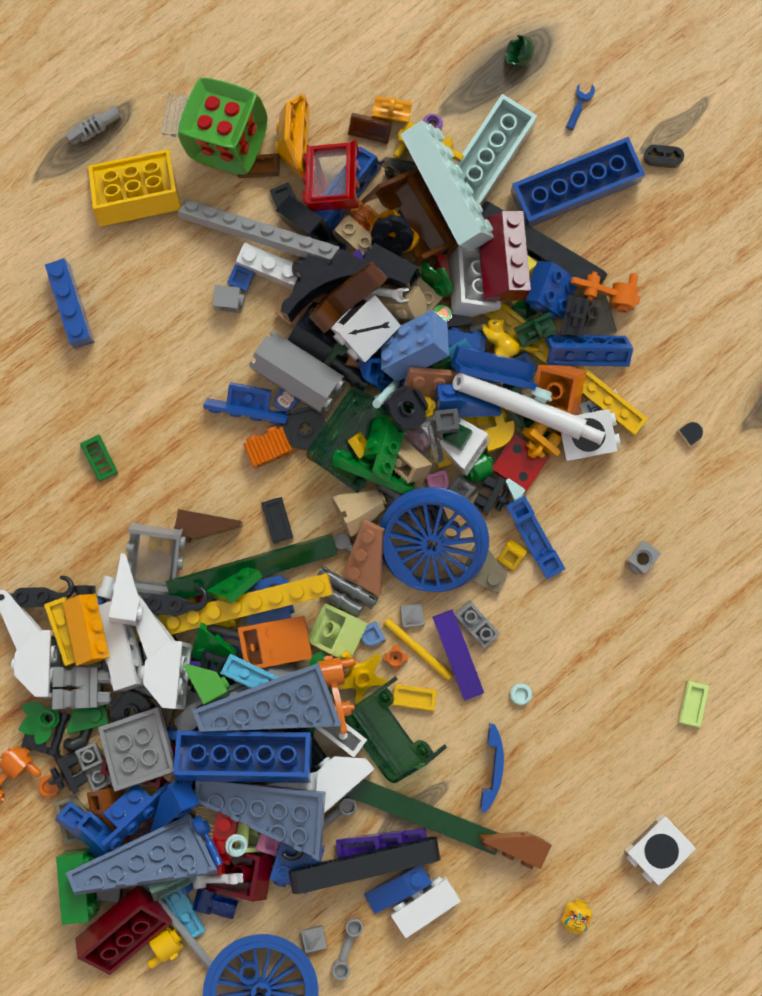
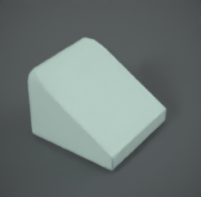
M507 479L504 483L512 501L521 497L525 492L523 487L511 479Z

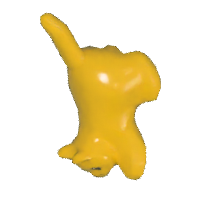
M503 317L501 319L489 320L487 325L481 324L482 330L489 342L494 343L493 348L497 355L512 358L521 350L530 353L538 352L539 350L537 347L530 345L522 348L517 339L504 331L503 324L505 321Z

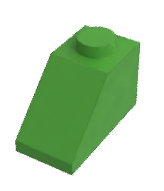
M189 664L183 666L204 706L230 696L227 691L230 686L224 676L220 678L215 671Z

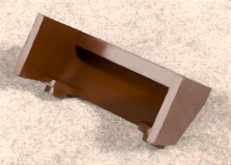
M418 168L378 184L361 200L365 204L378 198L385 208L393 210L398 207L404 218L411 224L410 227L419 235L420 243L416 244L412 250L415 258L412 264L418 267L422 266L423 262L428 263L457 244Z

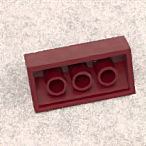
M501 211L484 218V220L487 219L493 228L491 233L494 238L479 246L483 301L526 300L531 291L523 211Z
M136 886L75 938L77 958L111 975L172 924V919L159 901L153 900L149 891Z

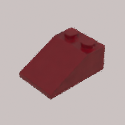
M247 852L239 857H233L230 865L226 864L224 874L243 873V882H238L237 884L206 883V888L203 889L251 902L267 900L274 856L260 852Z

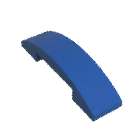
M523 495L507 504L506 508L521 538L545 578L549 579L565 570L557 552L552 548L537 521L526 496Z
M489 723L487 739L488 746H495L491 789L482 788L481 812H487L495 800L504 770L503 745L499 731L494 723Z

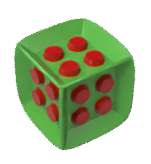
M199 78L189 95L180 118L178 138L186 154L195 161L222 171L246 175L252 168L263 142L268 122L267 112L261 98L253 91L213 78Z

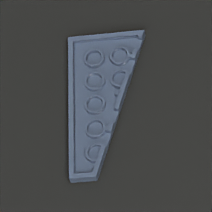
M319 663L192 710L200 732L342 726Z
M196 781L195 795L199 804L230 816L231 819L237 822L240 821L248 825L249 828L278 842L282 841L299 852L307 853L318 861L321 860L326 792L243 782Z
M189 814L66 872L74 894L81 895L216 874L218 872Z

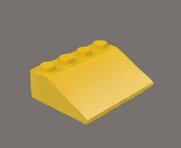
M169 149L88 166L92 206L99 227L173 212L181 208Z

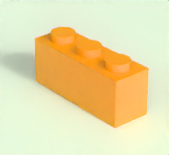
M96 594L78 595L63 602L76 666L91 665L109 658V650Z

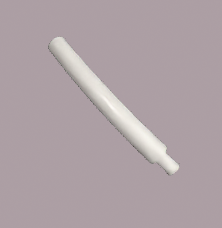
M461 373L457 374L453 379V388L457 391L522 415L577 440L581 436L600 445L606 433L586 425L587 420L497 385Z

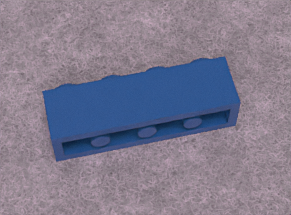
M65 258L45 264L69 344L76 349L94 343L95 341L70 264Z

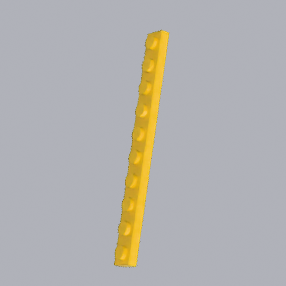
M502 301L500 310L482 314L488 320L501 319L503 317L505 321L503 324L504 331L517 340L514 328L527 322ZM545 338L530 345L539 349L538 352H531V354L544 365H548L546 360L549 348ZM570 366L587 371L582 395L599 409H610V413L615 412L616 422L635 436L648 418L583 366Z
M326 573L242 594L232 604L217 600L207 603L200 611H191L179 616L157 615V617L170 635L199 628L201 622L209 626L333 595L329 574ZM134 626V627H135L136 636H137V640H138V643H139V642H141V640H140L138 631H137V629H136V626Z

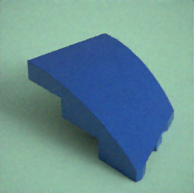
M381 347L366 362L358 359L363 379L381 392L394 380L381 370Z

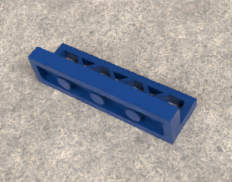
M361 146L359 147L361 154L357 155L360 165V171H356V177L359 181V190H356L357 199L381 169L377 156ZM346 165L322 196L346 194ZM350 209L313 212L321 216L333 232L345 216V213Z
M549 335L545 337V342L549 348L546 360L548 365L630 366L634 348L627 336L582 335L577 337L573 335Z
M456 346L450 365L458 373L526 389H536L537 384L531 380L536 367L535 364L464 346Z

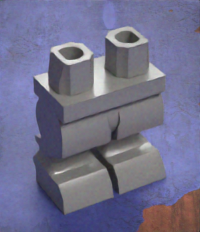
M53 667V687L72 686L76 687V689H72V691L52 689V710L101 708V705L111 704L112 693L101 692V683H110V672L97 667H73L72 669Z

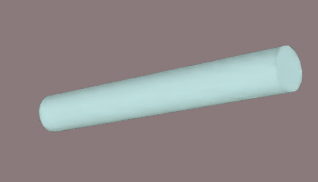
M393 380L373 401V407L379 408L387 400L389 394L400 386V381L396 382Z

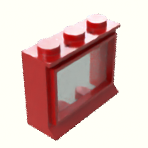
M356 139L348 143L307 145V151L303 155L304 165L306 166V172H303V182L306 186L305 191L302 193L303 203L310 210L326 211L360 208V203L356 197V190H359L356 171H360L357 155L361 154V150Z

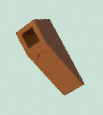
M112 786L88 792L87 798L90 812L112 831L116 830L117 828L103 813L123 796L122 791L114 792ZM128 835L122 842L124 844L132 842L131 835Z
M527 831L480 834L478 836L483 842V847L491 851H495V849L503 851L501 855L510 860H514L516 857L521 860L520 864L530 869H533V866L539 869L542 868L552 846L546 840Z

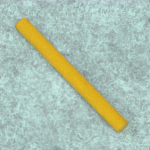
M390 618L385 621L383 625L447 681L453 676L447 668Z

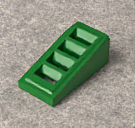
M100 434L80 443L99 482L118 473ZM97 442L100 445L94 449H88V446L93 445ZM100 450L103 451V454L92 458V454ZM106 457V462L96 466L95 462ZM110 465L111 469L100 474V469Z

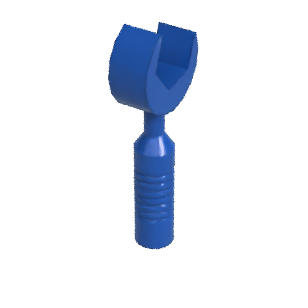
M580 83L577 86L575 94L579 102L574 106L566 125L567 129L574 130L582 111V103L588 102L593 98L595 93L593 84L591 92L587 94L580 91Z
M201 815L193 818L196 831L201 836L204 835L206 839L205 845L215 867L221 866L223 864L214 841L208 835L211 832L208 821H202Z

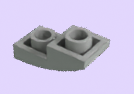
M470 600L454 613L455 617L483 648H486L500 635Z
M96 742L75 751L82 770L87 774L93 791L112 785L110 776L100 774L104 756Z

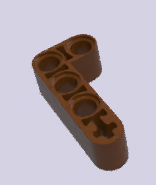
M371 261L327 294L317 304L309 318L323 333L327 332L342 314L378 289L387 280V276Z

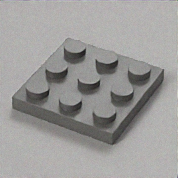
M160 707L98 727L114 792L174 773L175 759Z

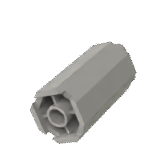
M271 331V338L266 336L255 351L253 357L256 361L255 363L250 362V369L318 413L322 414L323 411L328 413L334 404L332 401L335 395L339 396L345 388L344 376L276 332Z

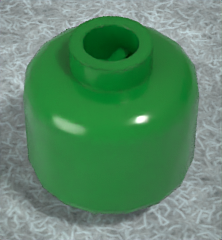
M482 453L468 475H464V477L468 481L475 483L486 479L487 476L493 473L494 461L489 454Z

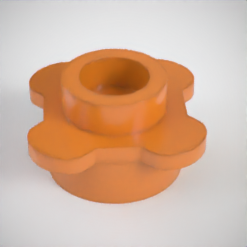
M396 644L391 647L388 653L383 655V660L388 662L393 670H399L400 665L409 659L408 654L403 653L400 650V646Z

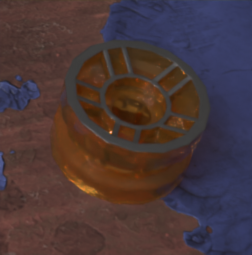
M358 200L360 208L348 209L345 215L346 217L350 215L364 229L370 231L371 223L378 214L369 205L363 204Z

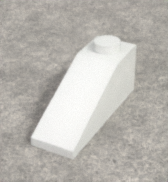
M121 553L109 621L136 626L137 619L141 620L143 607L140 606V600L126 554Z

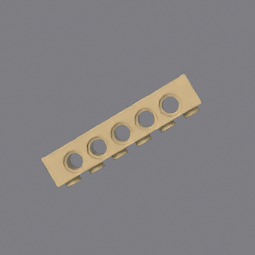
M350 215L335 229V237L353 253L359 249L364 255L368 248L371 249L373 246L371 234ZM419 277L414 286L420 287L427 301L426 312L441 305L443 297L437 295L434 289Z

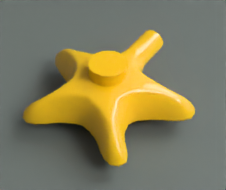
M345 651L341 655L343 659L353 658L349 651ZM376 653L362 663L356 662L355 666L349 667L348 673L344 676L345 684L339 685L338 690L346 688L355 689L354 700L356 704H359L368 688L386 685L387 679L375 675V669L381 660V655Z

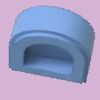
M376 621L366 626L361 637L363 643L368 646H375L386 640Z

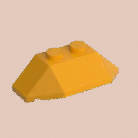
M300 94L285 103L279 114V122L276 123L278 141H275L276 154H279L282 162L301 179H303V172H306L303 155L306 153L308 145L310 106L305 94Z

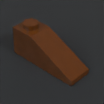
M178 509L174 529H183V537H186V542L191 543V539L198 540L243 527V522Z

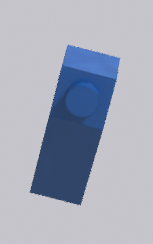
M453 384L437 385L435 395L436 411L457 408L460 417L501 416V409L497 405L457 391L453 388Z
M174 781L167 785L168 789L160 795L150 833L186 816L199 805L189 781L181 783Z
M417 866L401 871L364 895L376 914L416 894L432 884V881L424 866Z

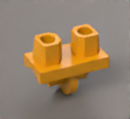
M375 96L372 117L407 124L410 120L413 102L398 100L396 97Z
M536 421L530 428L524 427L521 432L531 440L526 443V446L529 448L528 456L531 458L536 456L543 458L545 453L558 456L561 452L558 447L562 438L554 432H550L547 438L543 437L542 435L548 427Z

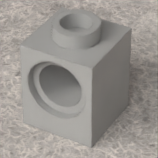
M215 285L212 304L214 310L240 313V307H244L245 294H242L239 287Z
M643 540L626 559L625 562L629 564L627 568L636 575L639 573L641 575L646 574L661 553ZM639 553L646 556L647 560L644 565H640L637 562Z

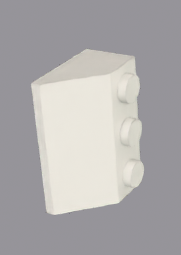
M458 246L449 257L450 281L453 285V290L451 291L452 314L473 317L500 310L501 301H483L479 249L471 251Z

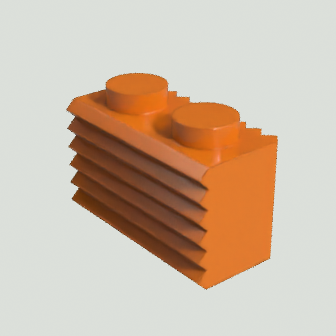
M273 426L265 431L266 434L259 437L257 434L252 435L246 439L247 442L243 443L254 469L293 453L282 427Z

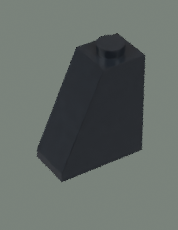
M290 195L275 210L282 221L297 234L323 242L337 240L321 216Z

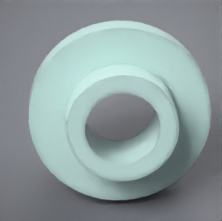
M536 387L535 391L531 393L535 395L534 399L544 404H546L547 400L552 401V392Z
M240 834L231 835L225 843L227 853L233 857L243 855L248 847L247 840ZM238 841L240 843L239 847L234 849L232 845Z

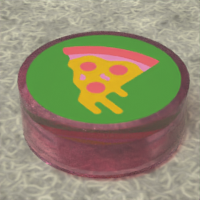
M444 304L433 307L432 310L445 320L448 325L453 315L451 308Z

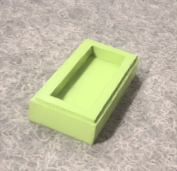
M691 681L686 682L678 723L697 728L701 727L709 690L708 685Z

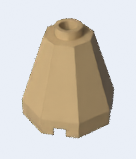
M376 490L343 493L334 496L332 499L339 518H341L342 525L349 538L358 535L362 522L364 520L372 522L385 510L384 505L387 504L383 494H378Z

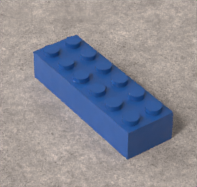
M626 137L512 183L510 192L518 211H523L524 223L532 227L636 185L642 181L645 172L629 137Z
M177 731L173 775L177 781L311 783L312 736L310 732Z

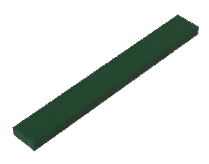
M331 533L166 581L169 595L188 599L202 595L199 590L195 589L196 585L208 590L247 567L259 570L264 577L336 556L337 550Z
M363 779L345 795L490 854L496 855L498 849L491 851L483 847V842L478 836L480 834H495L499 832L369 780Z

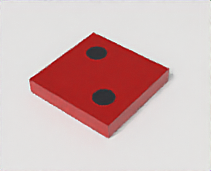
M514 434L494 463L493 471L506 480L511 479L527 492L549 459V456L545 454L543 458L539 456L531 458L528 456L529 448L526 446L527 442Z

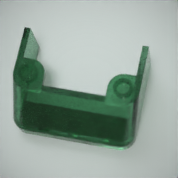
M396 676L355 704V710H351V715L344 716L345 722L367 739L363 745L364 749L384 777L391 783H397L423 768L447 748L444 744L432 751L430 745L423 740L413 742L388 707L393 704L394 700L388 687L398 680Z

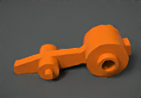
M594 271L592 274L587 275V280L571 277L570 284L585 289L584 297L592 301V299L597 298V293L610 297L609 306L615 308L618 312L626 313L635 310L636 305L640 302L641 296H638L639 287L636 286L638 275L636 273L630 274L628 283L616 282L613 283L612 288L599 284L601 277Z
M332 655L325 656L323 661H318L317 663L320 665L327 687L331 688L334 706L342 725L339 726L341 735L347 734L344 716L351 715V710H355L354 704L350 705L349 701L341 702L338 686L345 684L343 668L355 666L356 659L340 660L339 657L332 658Z
M17 745L12 750L8 748L1 755L0 768L4 772L0 776V787L9 776L15 781L26 770L36 778L41 776V770L33 764L34 760L29 756L31 752L25 747L21 749ZM0 789V802L2 803L5 800L3 797L5 792Z

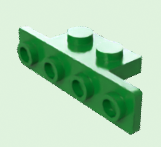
M403 404L404 411L409 413L410 406ZM386 415L375 417L363 454L367 459H375L372 473L385 482L391 479L405 430L399 431Z

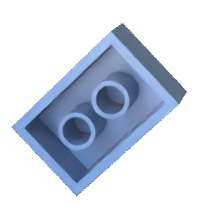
M430 310L400 326L381 346V370L396 382H399L406 378L409 367L426 368L448 357L447 322L433 310Z

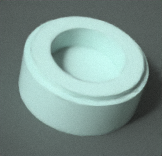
M523 683L515 684L510 690L511 700L518 705L527 704L532 698L530 687Z

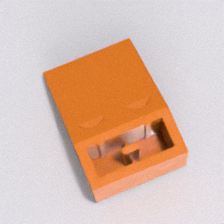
M305 615L238 628L243 660L259 668L310 659L312 657Z

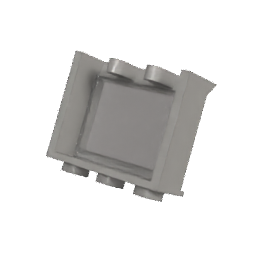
M132 521L128 528L130 539L127 543L126 551L128 552L127 561L136 590L142 593L169 595L166 581L178 578L179 570L183 568L184 557H180L181 549L184 550L186 544V537H183V529L177 530L141 525Z

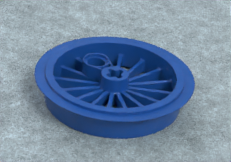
M424 487L409 491L397 498L388 507L381 519L379 526L385 529L382 559L397 579L414 589L425 592H445L459 588L477 575L487 558L489 533L483 516L472 502L452 490L439 487ZM428 505L440 506L434 530L431 528ZM424 507L428 532L412 508ZM443 507L453 510L455 513L437 531ZM405 512H409L421 533L399 517ZM457 515H460L467 523L460 526L454 519ZM395 523H398L416 537L394 532L392 527ZM468 527L471 528L474 537L460 538L461 531ZM451 528L454 529L457 532V534L455 536H449L446 534L445 531ZM391 537L416 544L394 546ZM429 540H431V542L436 541V545H434L433 543L429 544ZM474 542L475 552L448 545ZM418 549L403 558L397 552ZM448 552L471 557L472 559L468 565H465ZM422 553L409 570L404 562ZM428 555L422 578L412 574L424 557ZM431 556L436 580L425 579ZM444 557L461 568L462 571L454 575ZM437 558L450 576L449 578L440 579Z
M255 934L232 942L216 956L205 977L203 996H318V980L312 963L298 946L279 936ZM256 948H268L262 977H260ZM253 949L254 961H245L241 953ZM272 949L283 953L266 977ZM236 956L242 962L239 971L228 964ZM286 956L295 963L271 979ZM247 967H252L255 970V974L252 977H247L243 974V970ZM224 968H227L237 975L242 982L219 977ZM297 968H299L303 976L301 979L276 983ZM217 984L239 987L246 990L218 995ZM299 984L305 985L304 995L275 990ZM258 987H260L261 989H264V988H265V993H264V994H262L261 992H258V993H257V988H258Z

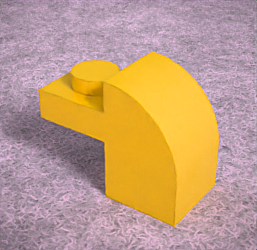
M500 408L501 416H492L495 427L483 430L488 433L490 439L489 444L485 448L486 454L502 449L513 436L514 421L505 423L504 420H507L504 408Z

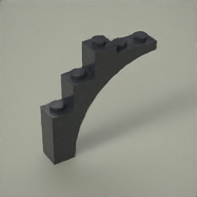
M376 243L373 244L371 249L368 248L366 250L363 260L341 249L338 254L332 257L330 266L308 254L305 260H302L297 267L300 281H297L294 285L290 297L283 301L280 312L285 320L292 323L301 310L314 299L335 289L371 261L387 276V280L383 284L397 288L406 287L409 289L406 292H410L420 277L419 268Z

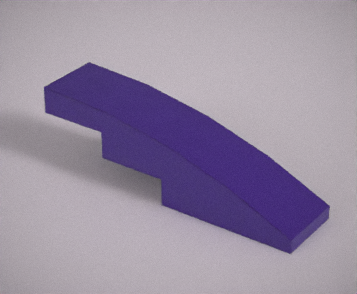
M451 609L433 616V621L464 701L484 694L453 610Z
M426 828L336 839L338 858L426 838Z

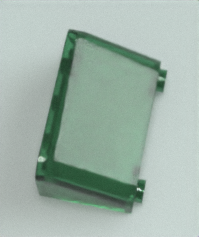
M353 388L344 396L307 450L306 457L351 490L358 493L365 486L367 480L333 466L332 457L337 449L339 451H348L352 456L358 458L348 440L359 432H362L366 440H368L375 417L386 416L387 414L384 404L379 408L373 407L372 403L376 399L374 396L358 388Z

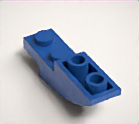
M69 802L56 816L55 821L89 847L88 852L96 858L106 854L101 842L113 831L92 812L89 811L86 814L72 802Z

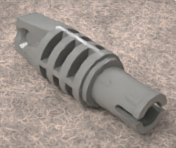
M113 106L100 115L94 114L82 123H78L66 136L72 145L81 141L86 142L91 137H95V135L105 131L106 126L122 117L116 106Z

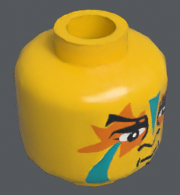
M575 899V902H568L566 904L561 922L565 925L564 928L567 931L581 934V932L588 930L593 911L587 907V902Z

